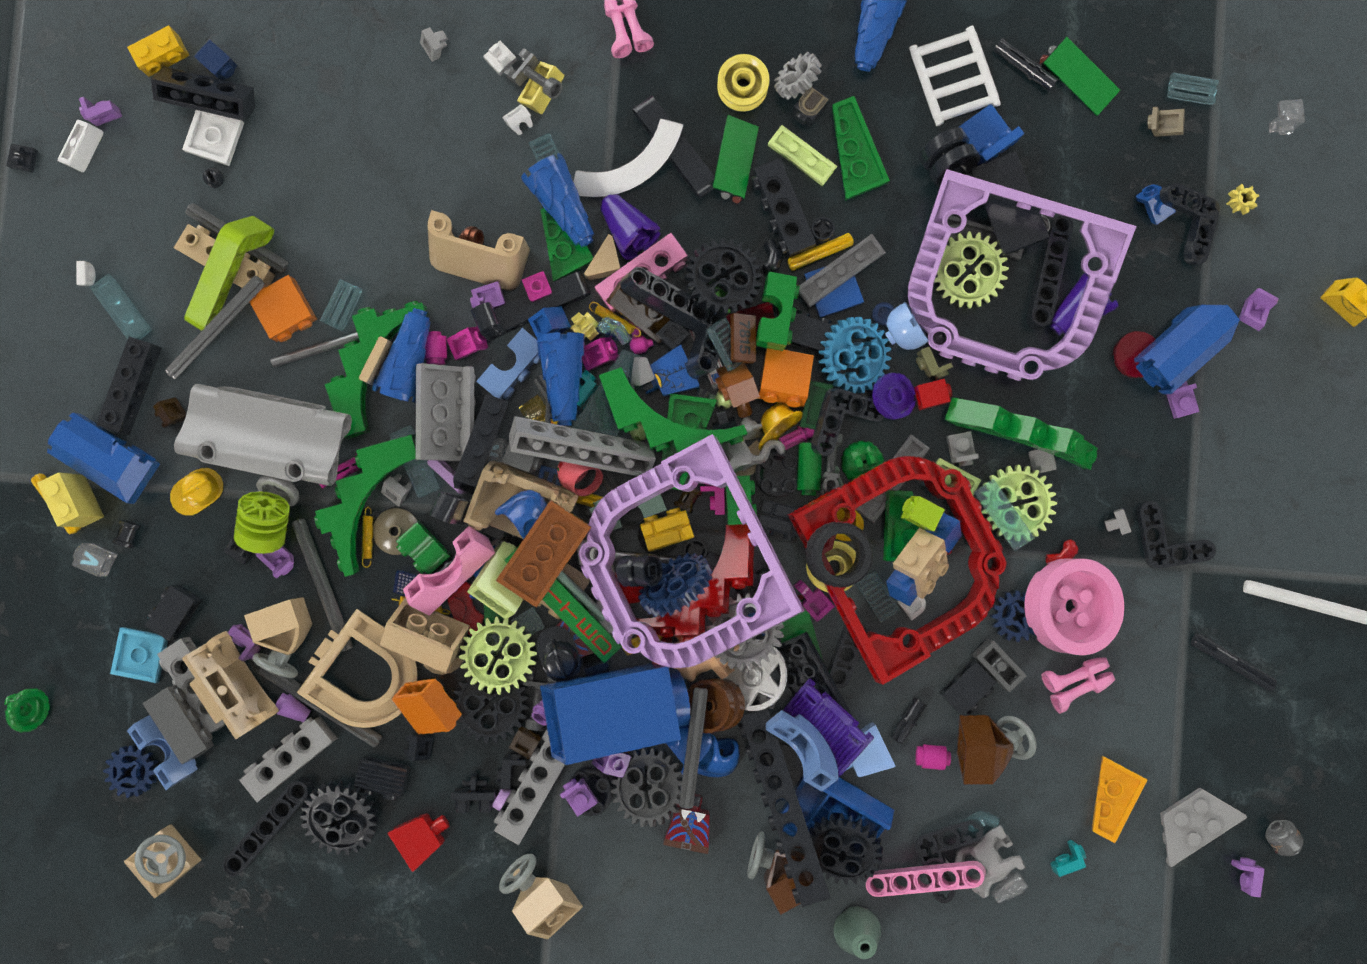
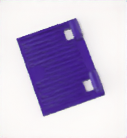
M809 678L783 711L794 718L800 714L820 732L834 755L839 778L872 742L874 736L870 732L865 735L857 727L859 722L826 692L821 694L814 688L816 683Z

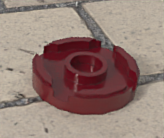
M1134 331L1122 336L1113 349L1116 368L1130 378L1144 377L1137 370L1136 366L1139 362H1135L1134 358L1148 347L1155 338L1146 332Z

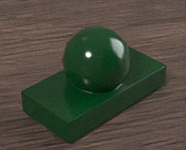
M810 380L808 397L804 406L800 427L815 430L824 395L834 385Z

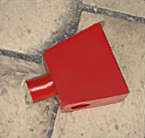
M425 813L395 826L387 834L413 872L443 844L445 840L441 832L449 828L450 824L444 815L433 821L429 814Z

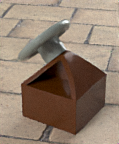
M989 715L959 716L957 757L963 784H994L1007 767L1011 757L1026 760L1031 758L1036 752L1037 743L1034 733L1024 721L1017 717L1004 716L995 724ZM1006 723H1012L1020 727L1018 731H1010L1003 726ZM1025 734L1029 740V749L1026 752L1022 745V737Z
M760 831L752 848L747 876L749 879H754L759 866L767 868L764 874L766 889L780 915L801 903L796 904L791 890L796 888L793 878L788 879L784 865L788 864L785 854L780 855L779 850L765 849L766 834ZM793 850L791 858L799 862L805 858V854ZM803 872L799 876V882L803 886H809L813 883L814 878L811 873Z

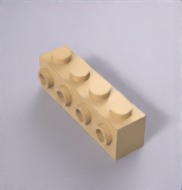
M188 224L174 248L205 266L215 239L209 236L211 232L204 227L198 225L195 228ZM245 253L233 283L243 288L253 276H258L265 283L262 289L269 286L276 276L269 271L271 267L260 260L254 263L249 260L251 255Z

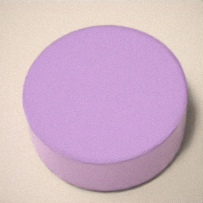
M501 789L492 805L493 808L500 811L512 790Z

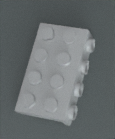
M416 364V460H461L475 424L474 407L476 401L474 397V384L476 376L473 367Z

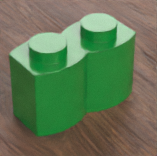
M419 520L412 524L396 540L398 543L396 548L403 556L409 555L415 561L413 565L421 574L424 572L431 574L450 557V552Z

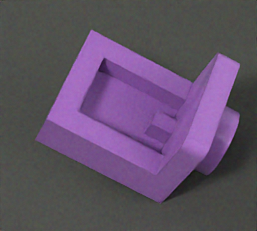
M1258 288L1245 300L1239 316L1240 321L1260 331L1265 326L1269 311L1277 304L1278 298Z
M284 546L272 553H255L272 570L275 578H278L281 574L286 575L293 568V554Z

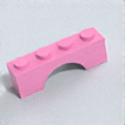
M470 526L453 541L456 555L453 562L447 568L434 574H418L403 589L408 605L430 616L495 554L489 538Z

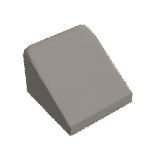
M646 357L634 358L631 384L641 386L654 380L655 377Z
M1039 449L1029 452L1032 471L1039 470V473L1056 470L1054 455Z

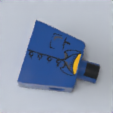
M681 345L650 365L655 378L642 385L646 394L659 389L663 398L670 397V394H681L700 388L698 380L693 379L687 373L686 365L688 359Z

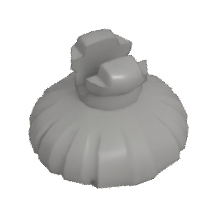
M263 475L256 483L259 491L279 495L290 506H294L299 500L298 489L292 481Z

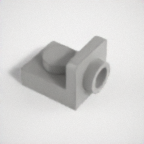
M971 431L946 436L952 464L959 463V467L974 464L973 460L979 458V454L975 453Z

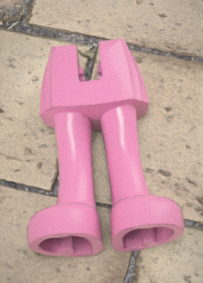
M604 0L605 14L612 19L616 31V40L611 48L612 55L615 58H624L632 51V45L623 22L624 17L628 21L633 45L637 52L648 51L654 46L653 38L644 32L639 25L635 13L638 7L635 0H621L622 5L620 6L617 5V0Z
M1106 657L1084 661L1081 668L1066 675H1057L1049 670L1042 673L1044 685L1050 692L1055 693L1050 696V700L1059 714L1066 712L1071 702L1079 696L1090 691L1100 693L1115 681L1112 672L1094 676V674L1110 667ZM1085 679V682L1077 687L1064 692H1058L1072 683Z

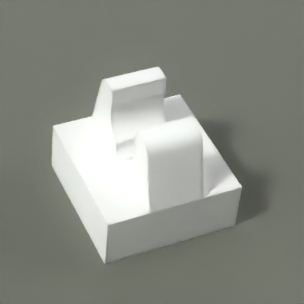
M501 41L497 44L495 43L483 56L500 76L508 66L513 65L517 61L515 55Z
M522 104L502 117L506 124L518 135L522 134V131L519 129V123L525 122L529 128L533 126L530 118L531 115Z

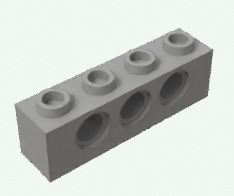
M190 637L181 638L157 654L160 658L159 663L171 675L173 686L176 685L177 688L179 687L184 691L187 697L186 702L190 708H194L197 711L202 727L213 733L226 724L223 720L215 724L190 686L195 677L189 668L186 672L182 671V658L197 649Z
M321 716L314 720L311 717L299 726L302 730L295 735L293 732L281 740L283 744L277 750L273 747L262 756L264 760L257 765L255 762L243 771L246 775L239 781L256 802L264 799L338 739ZM303 736L309 738L311 742L309 748L303 746ZM284 752L291 754V763L284 760ZM266 767L272 769V778L268 777L265 774Z

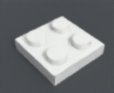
M196 110L182 150L230 166L244 122Z

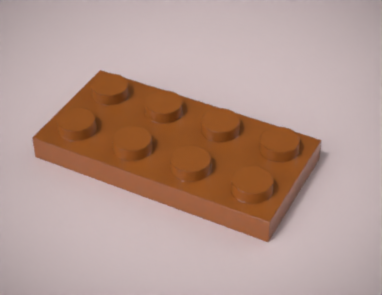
M550 500L496 581L537 608L591 529V526L553 500Z

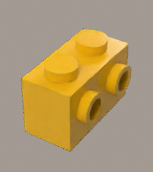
M169 25L127 47L137 67L148 77L156 74L163 66L169 67L190 56L180 36Z

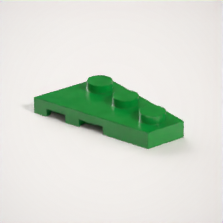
M544 208L540 209L553 282L589 265L593 260V256L587 246L582 248L580 245L576 246L555 219Z

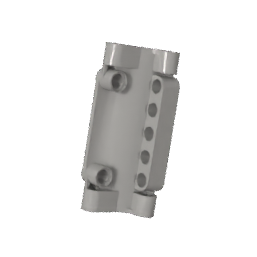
M195 384L190 391L186 418L176 437L174 450L177 454L198 458L204 463L292 482L303 480L332 486L337 478L341 442L351 429L352 418L350 414L326 410L325 406L235 387L223 386L217 388Z

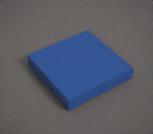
M823 268L804 274L805 280H808ZM853 276L814 305L818 316L823 318L863 304L864 300L856 278Z

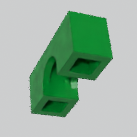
M769 272L765 278L762 301L774 304L778 309L779 316L774 319L761 318L756 335L757 347L783 351L787 344L790 345L793 331L789 330L790 322H794L796 315L793 301L798 298L800 288L799 285H796L797 277Z

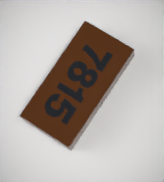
M738 313L731 315V361L751 364L756 362V316Z

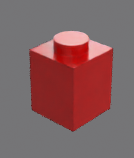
M945 379L914 387L919 411L951 402L952 390L949 383L946 384Z

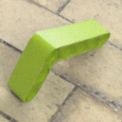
M255 216L229 222L221 228L184 317L186 322L202 331L223 308L245 253L267 245L274 235V228Z

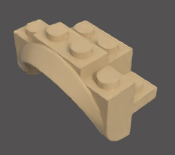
M224 631L211 638L206 644L188 653L182 659L195 677L190 686L215 724L223 720L234 738L238 739L279 712V709L262 689L246 663L238 659L240 654L228 632Z

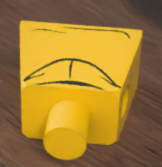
M1357 277L1335 280L1320 297L1353 327L1367 318V285Z

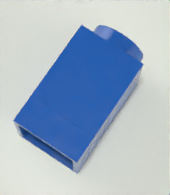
M649 663L540 686L551 754L554 759L565 765L681 740L679 727L687 726L690 722V702L684 679L677 669L669 670V667Z

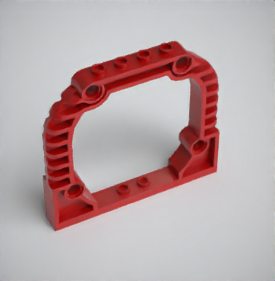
M902 456L890 459L845 485L834 488L788 514L806 549L808 540L819 527L831 522L852 524L856 518V508L892 487L914 479L924 481L927 489L933 496L938 499H946L955 519L960 521L961 530L972 550L968 566L974 578V583L967 597L955 608L917 630L899 627L893 631L891 636L871 631L866 633L855 613L857 608L854 601L847 597L844 592L846 587L839 588L824 584L873 679L882 685L931 657L930 653L973 629L984 620L995 603L996 591L999 589L998 575H1001L1006 568V560L1002 553L1003 547L994 538L991 532L993 530L992 526L984 518L980 502L973 497L970 491L971 484L968 479L963 477L961 472L956 469H943L934 462L915 456ZM947 475H949L951 478V483L949 486L945 484V478ZM840 508L845 512V516L841 521L837 518V512ZM836 535L828 539L822 550L823 564L832 575H835L825 553L833 549ZM992 558L993 566L989 569L988 561ZM908 634L909 642L907 645H903V638Z

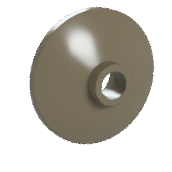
M392 508L381 513L373 526V537L377 546L388 554L400 555L401 553L396 548L398 545L396 540L417 521L415 516L401 508ZM393 527H396L398 529V534L396 536H393L391 534V529Z

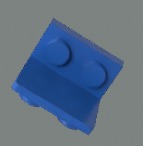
M991 104L959 126L970 139L969 144H973L981 156L977 165L995 159L1017 143L1024 135L1019 126L1011 131Z

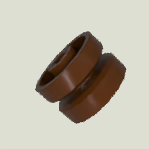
M726 678L700 680L692 684L688 689L690 714L694 688H705L708 690L703 733L729 730L735 727L742 719L745 711V699L741 689L733 681Z

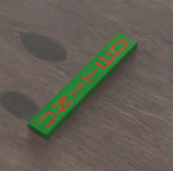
M517 548L504 559L506 563L509 562ZM556 578L542 600L605 663L622 645L615 641L609 631Z

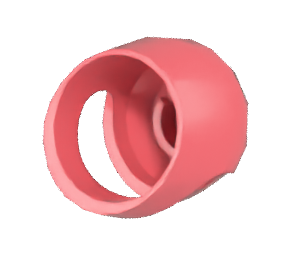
M562 461L559 462L557 467V478L560 484L578 496H588L594 493L600 487L603 480V474L598 468ZM595 469V479L588 487L584 489L575 488V484L585 477L588 470Z

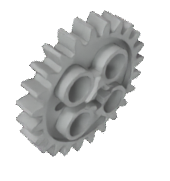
M740 593L737 595L736 601L729 597V614L708 618L713 625L706 626L707 631L737 615V605L743 599ZM747 593L746 598H752L750 593ZM748 603L745 607L747 616L750 613H756V607L752 603ZM780 623L763 632L765 637L761 641H755V636L742 642L743 647L740 651H733L734 647L716 655L715 658H720L719 661L723 665L728 662L730 669H733L737 664V668L740 671L743 670L744 665L751 671L754 663L761 668L762 659L768 663L770 662L769 653L777 655L774 646H782L777 638L784 637V634L779 631L784 625Z

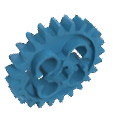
M848 317L846 321L839 320L838 325L830 326L832 332L825 333L828 341H821V344L825 346V350L819 351L820 354L824 355V359H821L819 363L826 364L822 372H829L826 380H834L833 387H840V389L856 393V391L857 393H864L865 390H873L872 384L875 385L878 377L880 378L885 375L882 372L883 369L890 368L885 364L887 360L892 359L886 355V352L891 350L890 347H885L889 339H882L885 331H876L878 324H871V319L863 320L862 317H855V319L854 317ZM853 334L855 339H861L866 337H873L874 339L870 341H865L864 343H852L851 336ZM869 348H871L872 351L871 357H869L868 354ZM840 353L843 356V360L841 363L839 362ZM858 367L860 370L859 376L856 375V372L837 373V371L847 368Z

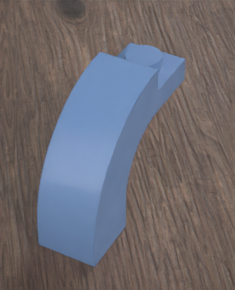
M781 710L766 722V730L788 743L799 756L806 783L822 792L839 779L837 764L829 745L820 732L800 714L794 718Z

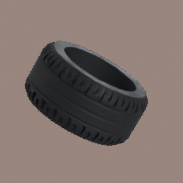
M831 522L819 527L811 535L805 552L806 563L812 575L820 582L833 587H849L860 582L869 572L873 561L872 544L868 536L859 527L849 523ZM836 534L847 535L853 541L856 549L854 564L842 575L830 574L822 561V550L825 543Z

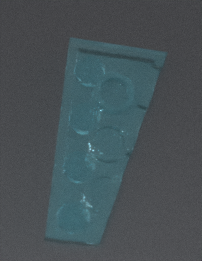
M621 350L607 372L622 367L629 384L634 389L635 386L631 384L634 358L641 356ZM600 382L573 422L571 428L617 437L619 430L602 382Z

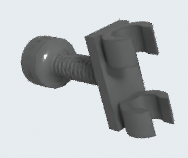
M523 48L518 54L522 57V65L517 71L508 66L503 73L519 87L527 78H530L543 87V93L549 98H557L562 92V83L553 77L547 79L536 72L534 69L540 62L534 54Z
M842 434L838 435L834 451L827 456V469L821 478V483L823 484L821 485V491H819L821 496L827 491V486L831 490L839 487L838 479L840 474L835 473L837 448L843 445Z
M529 666L528 668L533 674L525 673L524 677L527 682H523V685L535 687L533 710V707L542 700L540 686L556 683L557 681L549 677L547 682L534 681L535 667ZM532 713L531 717L527 718L525 722V728L528 730H544V725L537 723L533 719Z

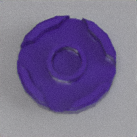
M888 373L878 378L873 387L872 396L874 405L880 414L891 420L900 419L909 415L915 406V389L905 375Z

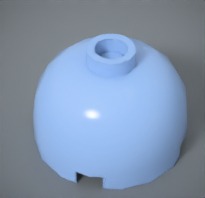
M906 302L891 311L887 318L889 331L885 334L892 345L897 343L902 349L914 350L929 341L927 334L917 323Z

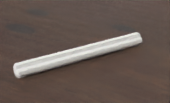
M1251 580L1244 582L1243 591L1245 593L1367 625V611Z

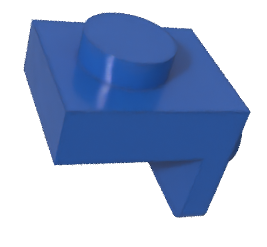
M1153 184L1145 187L1135 197L1137 201L1144 203L1151 223L1157 225L1176 211L1162 203L1160 200V190L1162 187Z

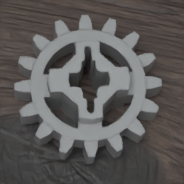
M809 52L804 56L799 54L797 59L792 58L791 62L788 61L783 66L784 70L778 72L780 76L774 80L776 82L774 85L776 91L782 98L785 97L787 100L791 96L796 98L800 92L804 94L805 90L807 91L812 87V82L818 80L816 75L821 73L820 67L822 64L813 53L810 55Z

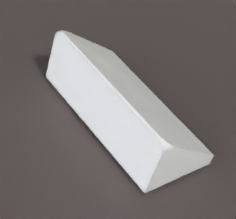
M77 120L57 161L80 172H85L103 136V131L89 123Z

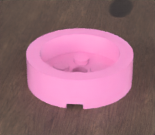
M1057 559L1049 562L1041 571H1037L1031 579L1025 596L1026 620L1028 626L1032 627L1035 635L1038 637L1037 640L1045 647L1060 653L1074 655L1093 654L1108 646L1119 632L1124 617L1123 593L1115 576L1102 564L1089 559ZM1068 600H1071L1073 606H1075L1070 612L1066 610V602Z

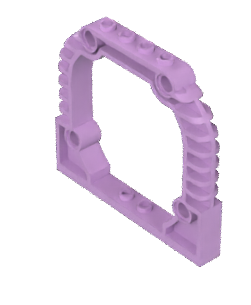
M946 169L909 281L908 300L911 312L919 326L928 333L929 345L933 349L940 351V356L949 359L957 356L963 358L962 363L971 366L979 363L985 365L984 370L998 374L999 370L1008 373L1007 377L1021 381L1022 378L1037 379L1045 370H1054L1073 362L1084 353L1092 342L1136 226ZM989 194L1016 201L1017 207L1030 210L1031 206L1041 209L1040 214L1054 218L1056 213L1083 221L1079 231L1085 240L1088 253L1083 257L1081 267L1088 274V279L1071 326L1063 339L1048 350L1027 347L1017 353H1013L959 336L953 322L938 317L935 313L932 302L933 284L951 233H958L964 229L967 221L966 214L986 203ZM953 214L959 215L962 219L961 225L958 228H951L947 222L949 216ZM1092 257H1098L1101 261V266L1096 271L1088 268V261ZM938 331L944 332L947 340L942 344H937L933 340V335ZM1028 361H1035L1038 367L1036 371L1028 373L1024 370V365Z
M713 434L661 461L660 465L616 487L600 500L592 512L589 522L591 529L587 533L588 542H585L579 550L580 560L583 564L581 570L587 579L590 578L593 585L591 587L592 593L597 600L601 601L603 606L602 614L605 620L611 622L613 626L612 634L618 644L621 643L624 650L628 653H642L649 660L666 667H691L705 662L805 611L718 438ZM688 472L690 480L686 485H682L680 483V476ZM698 483L713 485L721 489L728 486L740 509L737 511V515L743 525L747 523L751 531L748 533V537L754 547L758 545L770 571L761 576L760 584L754 597L744 598L738 603L737 615L732 619L689 641L678 644L662 642L652 626L636 620L611 568L616 552L610 539V534L618 519L628 511L673 487L689 492L694 490ZM595 547L598 550V557L592 560L589 554L591 549ZM748 603H752L756 607V613L753 617H749L745 613V607ZM634 634L638 635L641 640L637 648L631 643V638Z

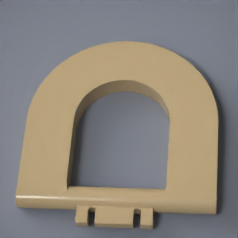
M356 609L339 634L334 632V630L329 632L328 635L334 641L332 642L325 638L314 654L320 657V660L311 657L308 661L315 668L297 693L342 723L361 728L375 727L393 720L402 713L392 698L405 683L417 681L416 662L411 658L380 646L385 627ZM351 636L383 657L391 668V685L387 692L378 699L372 701L357 700L323 678Z

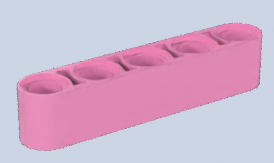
M978 861L879 870L874 872L873 877L867 879L866 889L874 897L976 888L983 883L986 870ZM968 870H978L981 877L977 880L971 879L968 876ZM944 872H953L956 880L954 882L947 881L944 878ZM920 874H928L932 879V883H922ZM896 877H905L908 885L905 887L900 886L896 881ZM873 879H881L884 888H876L873 885Z

